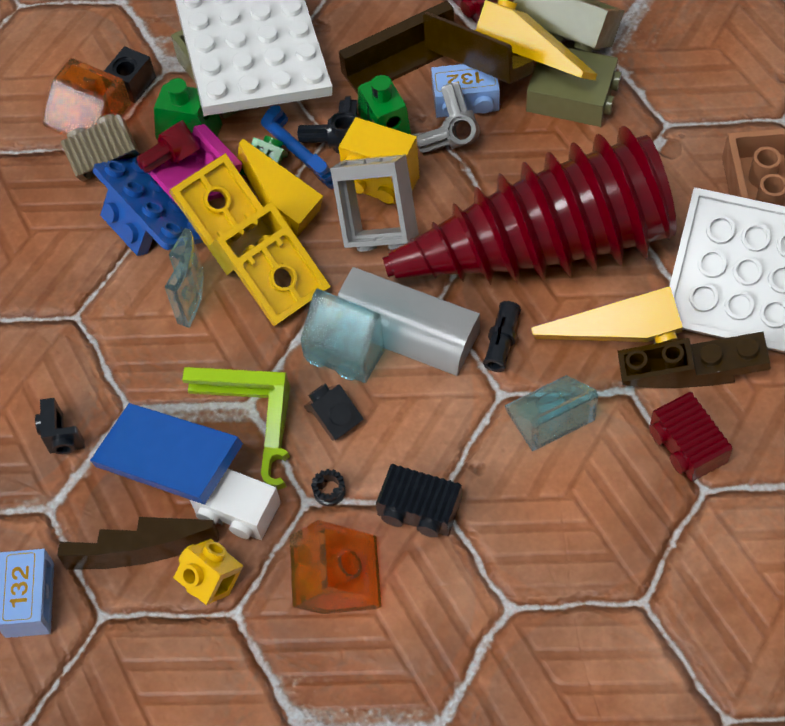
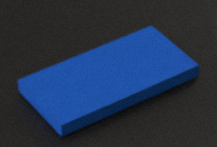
M129 403L90 461L97 468L205 505L243 443L238 436Z

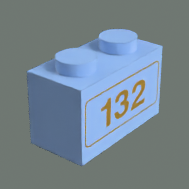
M464 64L431 67L436 118L449 117L441 89L444 85L453 82L460 84L468 111L473 110L474 114L499 111L500 89L498 78Z
M45 549L0 552V632L5 638L51 634L54 562Z

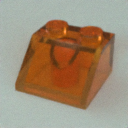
M317 520L290 535L293 608L319 614L375 610L382 607L377 538L375 535L322 520Z

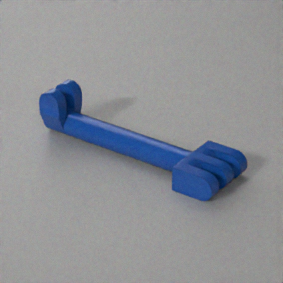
M279 105L271 106L263 116L261 125L277 140L282 141L283 145L309 167L323 184L333 189L331 170L327 163L316 153L312 154L283 128L288 121L287 115Z

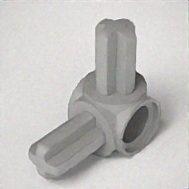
M458 82L449 83L442 87L441 91L449 117L445 118L443 127L417 136V145L421 153H427L448 145L455 149L471 145L478 139L480 127L475 119L473 110H467L461 86ZM467 121L471 126V134L468 138L461 140L456 135V127L459 123Z

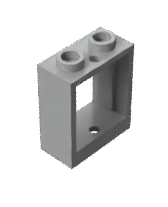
M406 154L343 160L330 168L344 248L357 247V251L364 252L376 249L379 245H388L389 249H395L410 242L411 238H415L419 234ZM392 176L400 227L363 230L354 180Z

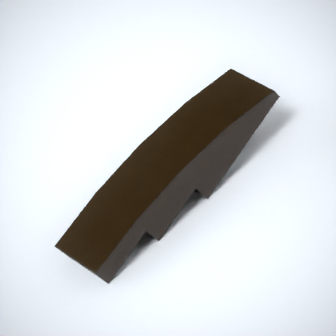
M139 517L137 531L100 529L97 543L60 541L57 556L66 570L111 569L143 565L180 556L192 544L196 545L209 539L219 542V532L214 520Z

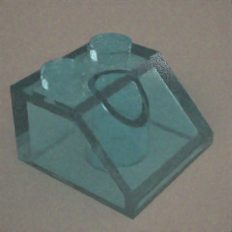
M318 288L315 290L300 339L304 358L316 367L325 366L337 371L341 377L347 380L356 379L366 383L385 351L381 314Z

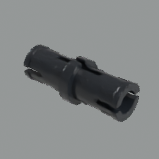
M503 301L499 304L495 325L489 330L488 338L490 343L483 364L490 371L502 372L505 370L510 346L515 344L517 338L515 328L521 313L520 305L515 302Z

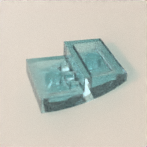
M185 228L169 253L174 272L166 283L165 290L177 324L190 328L202 298L204 276L192 232Z

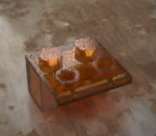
M70 58L52 81L43 119L44 126L67 136L74 129L81 127L88 129L97 125L96 120L104 115L114 114L115 116L120 114L122 116L131 105L123 79Z

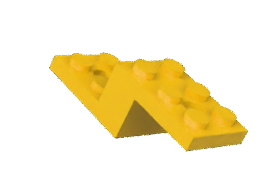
M226 153L169 190L170 195L226 275L233 271L236 272L273 326L331 287L273 202L264 207L261 205ZM209 193H221L226 201L225 206L221 209L211 207L208 203ZM284 269L289 272L291 283L288 287H280L275 283L274 273L276 270Z

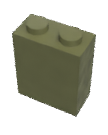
M568 48L597 74L596 80L580 78L537 62L527 89L526 112L601 127L604 115H611L614 104V96H611L612 90L618 91L622 72L617 71L618 58Z

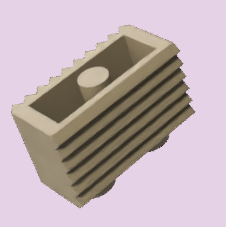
M114 114L104 115L96 120L97 125L88 129L83 127L74 129L67 134V139L61 141L75 176L82 182L95 176L92 170L96 163L134 158L140 155L127 123L120 114L115 116Z

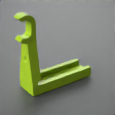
M184 367L182 381L183 383H189V394L269 398L261 476L264 483L276 487L277 490L287 487L281 477L277 479L270 477L272 463L275 460L281 459L286 461L290 458L289 453L281 448L290 393V384L286 372Z

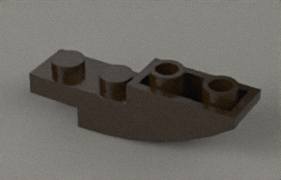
M764 331L691 344L689 338L618 350L622 384L634 387L689 388L735 383L734 376L771 369Z

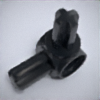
M345 96V99L339 103L338 113H335L328 119V124L298 126V141L301 143L328 142L329 148H333L336 153H339L340 143L355 117L359 118L357 116V100H352L351 96Z

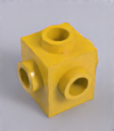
M209 539L196 545H189L179 557L180 565L173 578L184 586L189 594L197 597L205 605H208L230 594L243 565L232 557L224 546Z

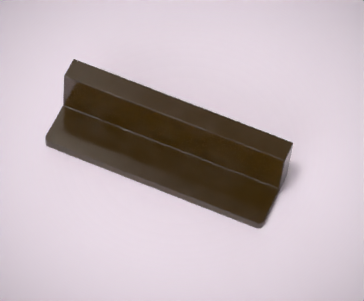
M446 0L340 50L341 72L355 92L358 94V87L361 84L371 81L378 75L389 76L391 81L443 57V55L431 51L425 46L423 14L429 12L454 22V8Z
M426 12L423 14L425 46L427 49L509 84L534 73V61L513 53L510 44L432 13Z

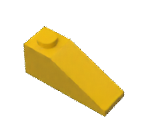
M242 139L239 142L237 158L242 162V168L262 206L264 207L273 202L293 233L298 237L320 211L323 195L245 139Z

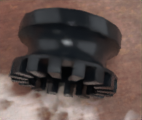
M321 470L312 479L311 487L315 500L319 504L334 506L345 497V482L343 476L339 472L337 473L336 470ZM325 482H335L339 486L333 489L331 495H325V493H321L319 490L325 488Z

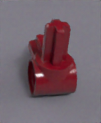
M181 120L158 135V144L138 155V166L145 173H150L167 161L180 162L201 147L184 120Z

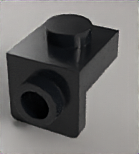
M326 383L321 385L308 395L311 401L304 405L307 412H313L332 441L338 439L364 420L340 384L328 387Z
M55 398L40 399V414L35 415V425L37 433L41 435V439L49 453L64 455L70 454L74 450L84 449L85 440L78 427L64 428L63 413Z

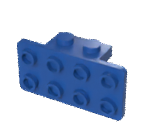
M138 156L94 164L92 172L108 189L100 216L137 256L148 254L152 239L165 250L204 243L180 207L149 173H145L140 169L137 162Z

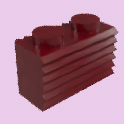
M690 391L653 410L649 426L650 433L657 444L661 445L664 443L671 453V463L679 474L685 473L689 480L694 482L697 478H701L703 475H707L709 472H713L716 468L728 463L733 449L732 445L728 443L727 438L719 431L718 426L711 420L710 415L702 408L701 403L694 397L693 392Z

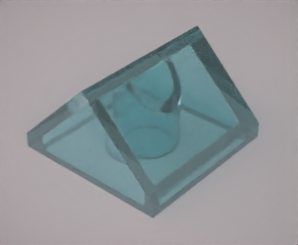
M565 375L505 405V408L533 452L595 421L598 394L596 389Z

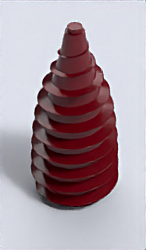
M621 126L617 135V144L611 146L602 135L596 134L592 152L589 154H585L576 143H571L568 161L560 163L551 152H547L544 170L537 174L526 162H523L520 180L514 184H511L499 173L497 191L487 197L478 187H475L474 203L462 210L453 203L452 216L439 225L432 222V229L415 239L411 238L410 242L389 251V256L382 257L387 276H395L396 279L433 275L437 278L438 275L458 274L464 282L466 273H483L491 285L494 271L509 272L518 284L521 269H535L545 282L548 265H560L568 276L571 277L573 261L585 259L596 272L599 255L610 253L618 264L622 266L624 249L636 247L647 260L650 242L666 238L670 240V237L676 235L677 220L675 206L662 160L651 138L648 135L636 138L629 128Z

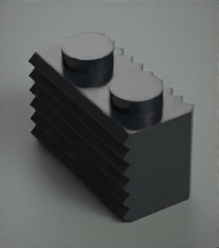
M391 464L376 501L377 515L382 516L381 519L392 526L401 527L403 523L415 526L418 532L428 537H438L439 534L449 536L462 500V485L458 482L454 483L451 480L447 481L444 478L440 479L437 476Z

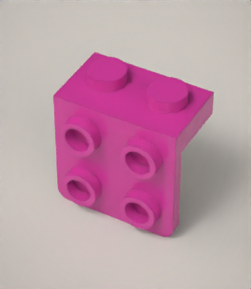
M205 124L194 126L192 132L201 147L199 150L178 163L167 161L149 173L174 202L175 200L169 193L171 188L225 153L240 173L242 162ZM211 192L208 195V201L224 196L219 192Z

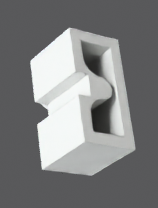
M230 469L226 470L205 505L190 500L198 519L214 520L215 525L217 523L222 525L224 522L230 525L229 530L236 536L243 539H249L251 536L261 541L281 504L276 487Z

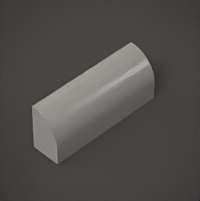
M352 267L335 301L331 328L458 376L480 333V313Z

